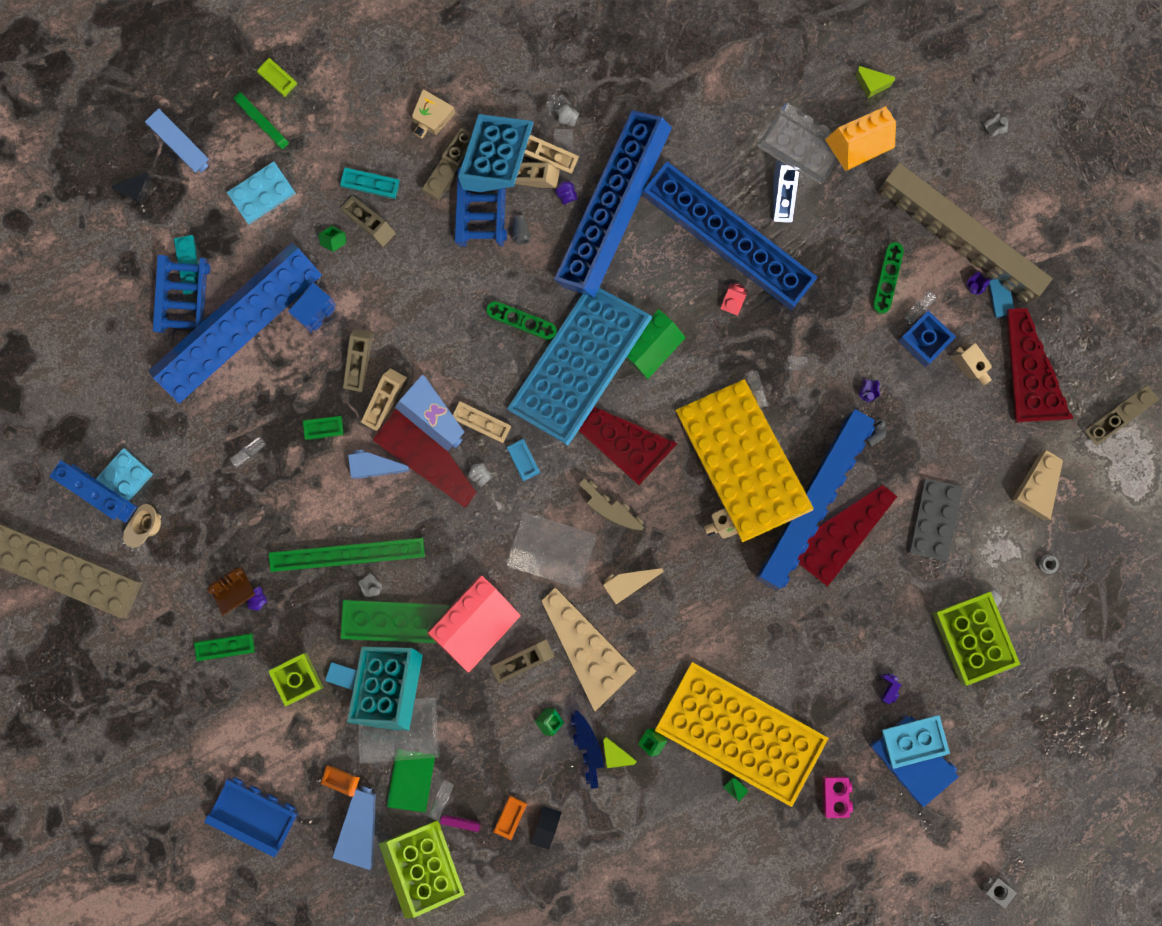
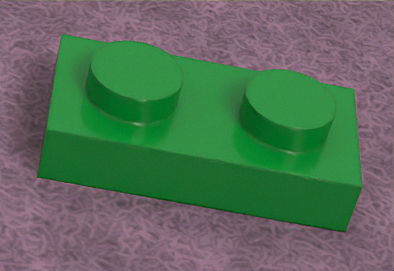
M342 416L303 421L305 440L344 436Z

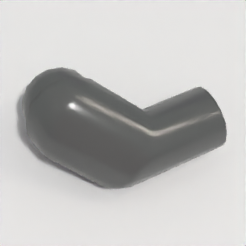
M883 419L875 421L874 434L866 439L870 447L886 436L887 424Z

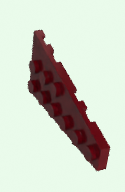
M1028 308L1008 309L1007 323L1015 423L1073 420V415L1068 409L1065 396L1063 397L1055 372L1044 352L1042 341L1039 340L1036 333V327Z
M593 407L578 430L638 486L678 444L596 407Z
M396 409L373 441L466 508L476 495L472 485L447 450Z
M881 485L820 525L814 537L808 539L807 543H809V546L805 553H802L797 558L800 560L798 565L828 587L898 496L884 485Z

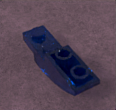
M574 710L575 715H571L572 727L576 726L577 734H573L574 746H578L579 750L587 751V753H583L584 765H588L589 772L585 773L586 785L590 784L591 789L599 788L596 768H604L600 746L586 718L579 710Z

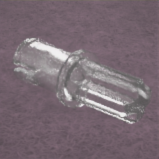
M927 291L919 301L914 302V306L904 316L907 323H913L922 313L927 312L926 309L937 299L935 294Z
M758 371L747 373L751 392L760 409L769 406L764 392L765 387L762 386Z
M258 437L246 447L243 446L242 450L230 458L231 463L238 468L249 458L252 459L253 455L266 445L265 441Z
M448 781L442 782L437 797H434L435 802L428 817L440 821L443 810L448 805L447 801L453 788L452 783Z

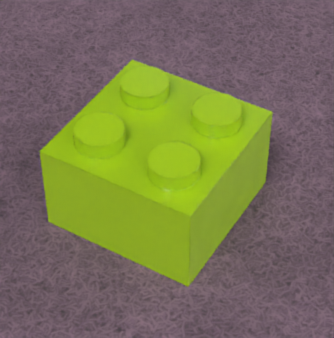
M303 653L268 671L285 706H289L324 688L307 653Z

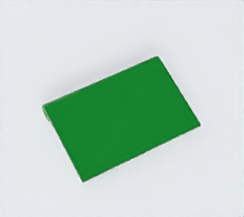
M396 748L386 807L426 813L436 754Z

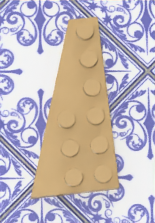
M554 588L542 600V603L594 711H596L636 670Z

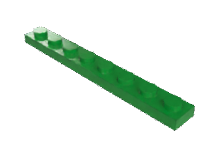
M424 538L269 553L270 572L425 558Z

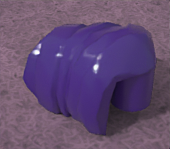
M567 181L560 182L555 190V194L562 204L566 205L569 202L578 200L574 184Z
M977 271L969 277L966 285L970 293L980 295L985 292L991 279L985 278L981 275L980 271Z
M863 378L859 397L866 402L880 397L879 380H866V378Z
M261 587L253 589L256 595L247 600L248 609L259 611L267 603V598L263 594Z

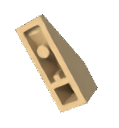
M532 135L529 137L524 156L541 163H550L559 170L572 174L579 156Z
M521 163L515 184L539 188H557L560 170L550 163Z
M391 368L384 373L361 423L375 431H379L400 394L407 377Z
M660 568L619 574L616 577L612 574L604 580L606 584L603 587L616 605L664 571Z

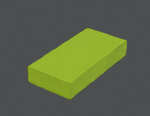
M270 58L257 70V73L284 97L297 85V82Z

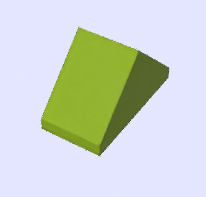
M859 66L855 74L867 98L891 87L895 80L894 76Z
M604 737L603 743L607 768L635 765L637 761L609 738Z

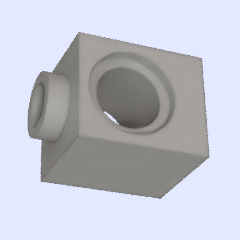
M994 875L992 878L989 877L983 884L982 892L1003 908H1006L1017 894ZM1001 886V893L994 895L995 887Z

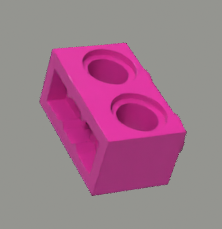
M822 776L823 816L826 818H850V813L853 812V803L849 801V793H852V781H849V778L846 776ZM836 782L842 783V789L839 792H834L833 790ZM836 802H842L843 808L839 812L834 811V804Z

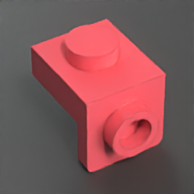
M730 283L720 309L738 316L748 290L741 284Z

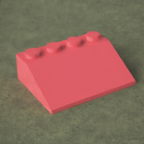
M478 576L426 634L469 673L521 615L483 576Z

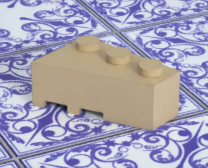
M1047 450L1040 452L1011 501L1044 521L1050 520L1063 460Z

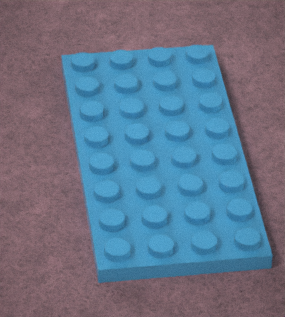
M601 288L598 289L595 298L582 294L507 410L568 446L652 319L651 315Z

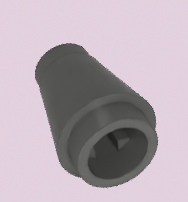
M522 215L515 216L513 218L512 239L516 245L528 244L531 235L525 217Z

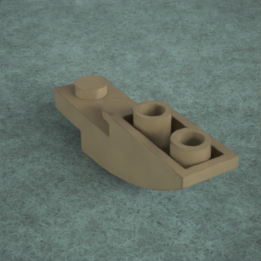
M462 128L459 130L442 155L440 163L423 186L422 193L439 201L445 190L449 189L458 174V168L462 167L472 136L471 133Z
M1145 385L1084 431L1097 446L1159 401L1151 388Z
M583 479L579 483V486L591 497L587 505L600 516L630 530L642 531L644 529L642 526L644 522L637 515L633 517L628 512L630 508L623 501L621 503L616 501L611 506L609 504L611 500L604 493L600 495L595 490L597 486L590 479L588 481Z

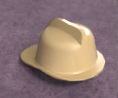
M143 504L138 507L126 526L123 539L128 547L140 546L147 537L154 536L159 531L161 515L156 513L151 505Z

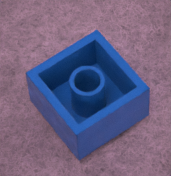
M313 283L288 312L297 322L312 333L313 330L317 331L323 324L321 321L326 316L329 317L334 312L336 304L329 295Z
M928 310L898 342L926 367L956 336Z

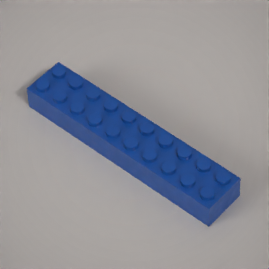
M634 110L631 111L554 278L565 289L595 298L672 129L663 117Z
M666 161L643 190L642 196L789 310H793L817 279L816 275Z
M290 243L148 371L178 403H181L318 280L322 274L295 244Z
M856 409L848 414L805 490L813 506V511L786 523L757 574L756 580L774 590L785 588L790 580L788 574L790 571L795 570L800 562L797 558L802 553H805L809 546V543H807L808 539L814 537L819 528L816 526L818 521L820 522V520L825 518L828 512L826 509L827 505L834 502L838 494L835 492L836 489L840 486L842 487L846 481L847 476H845V473L855 465L857 460L854 457L862 452L866 445L864 440L873 433L875 429L873 426L874 419Z

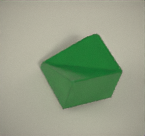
M332 225L318 234L320 245L332 252L346 244L345 232Z
M545 708L537 717L535 723L544 735L554 736L564 724V721L556 709Z
M655 728L646 729L638 745L652 757L660 754L668 740L662 734L656 732Z
M731 777L724 785V789L738 802L748 793V789L735 777Z

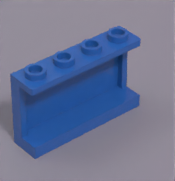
M904 715L902 717V720L899 721L895 726L913 722L916 720L912 716L909 718L908 716ZM883 736L877 741L874 740L869 745L922 807H925L959 777L956 774L957 768L950 761L947 763L943 756L892 769Z
M237 777L227 778L211 813L207 815L204 823L272 857H276L299 813L295 811L296 807L289 803L282 804L278 802V798L268 794L266 796L260 793L261 790L255 786L250 785L248 787L244 785V781Z

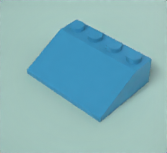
M479 114L458 176L462 189L485 192L513 187L531 134L533 121Z

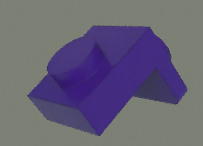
M888 673V675L881 674L880 677L889 682V685L880 700L886 704L894 703L900 694L898 690L902 684L897 682L899 678L891 673Z

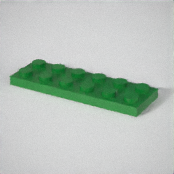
M343 600L341 639L436 643L426 632L451 605Z

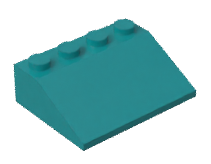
M361 647L347 723L409 731L423 654L413 648Z

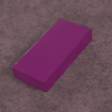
M445 814L442 815L440 821L442 825L479 832L481 825L477 821Z

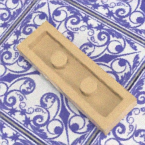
M460 401L453 414L457 422L502 444L511 429V425Z

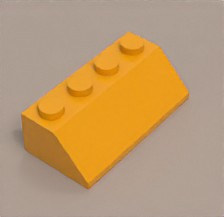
M885 106L838 127L825 140L844 170L847 171L895 147L896 121Z

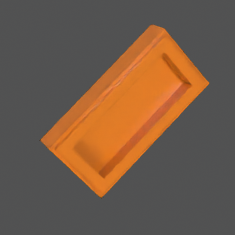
M327 765L321 784L354 797L359 777Z
M509 796L493 832L511 840L527 803Z

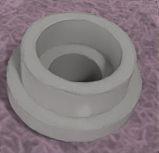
M1045 555L1039 561V568L1046 574L1056 572L1059 567V562L1053 555ZM1046 561H1050V562H1051V567H1050V568H1047V567H1046V565H1045Z

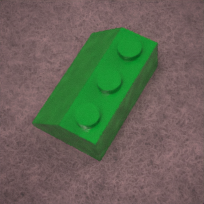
M658 309L625 360L648 380L686 337L675 323Z

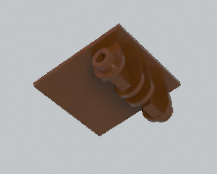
M234 567L233 570L223 575L224 579L219 577V581L216 580L210 583L209 587L206 588L213 595L222 616L256 595L242 567Z

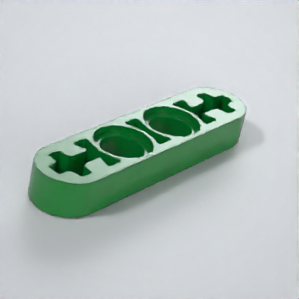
M240 91L232 97L281 150L289 145L281 133Z
M897 242L891 243L886 248L873 301V310L879 315L886 314L892 305L904 254L903 246ZM895 247L897 248L896 251L899 253L895 255L893 261L890 260L893 255V252H891L890 250H892ZM893 265L895 273L892 275L888 274L885 267ZM882 283L890 284L891 291L888 293L883 292L881 289ZM882 296L889 297V299L885 298L884 300L886 308L880 310V306L877 304L882 301Z
M494 301L487 306L489 318L538 338L549 341L557 333L555 325L551 322L500 302ZM498 306V310L503 313L504 309H506L504 319H501L502 314L496 313L492 315L490 309ZM510 313L518 315L516 322L508 321L507 317ZM530 319L536 322L535 328L531 330L525 327L526 321ZM539 323H542L541 328L547 329L548 327H551V331L553 332V334L545 336V332L543 330H540L539 333H537L536 331L539 328Z

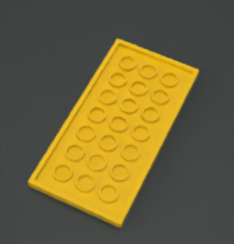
M745 379L676 410V414L742 543L813 511L809 498Z
M691 662L655 728L656 732L791 807L829 739Z

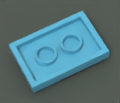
M272 162L227 192L248 225L296 194L275 162Z
M123 448L96 479L130 501L151 478L153 473L129 451Z
M940 715L881 730L892 769L950 754Z

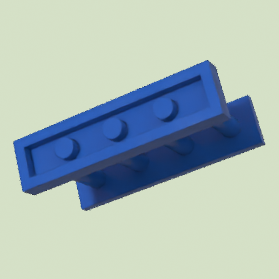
M458 177L455 243L459 247H467V241L470 239H496V243L500 247H504V241L507 240V231L504 229L506 188L498 189V194H471L469 190L462 189ZM471 202H497V213H470L468 211V204H471ZM470 220H497L496 231H469L468 222Z
M158 255L153 332L165 333V329H168V327L195 329L204 321L207 275L210 274V263H208L207 259L200 258V264L172 263L170 257ZM172 270L199 272L198 283L171 282L169 280V272ZM170 289L198 291L197 302L170 301L167 299L168 291ZM169 308L196 310V322L168 320L166 312Z
M60 460L49 476L113 520L119 518L127 523L137 509L136 505L74 464L69 466Z

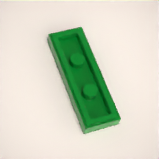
M253 633L194 642L196 662L255 653Z

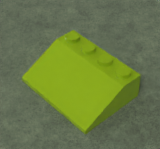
M991 592L932 612L961 685L973 684L1020 665Z
M438 820L378 843L404 918H415L465 895Z

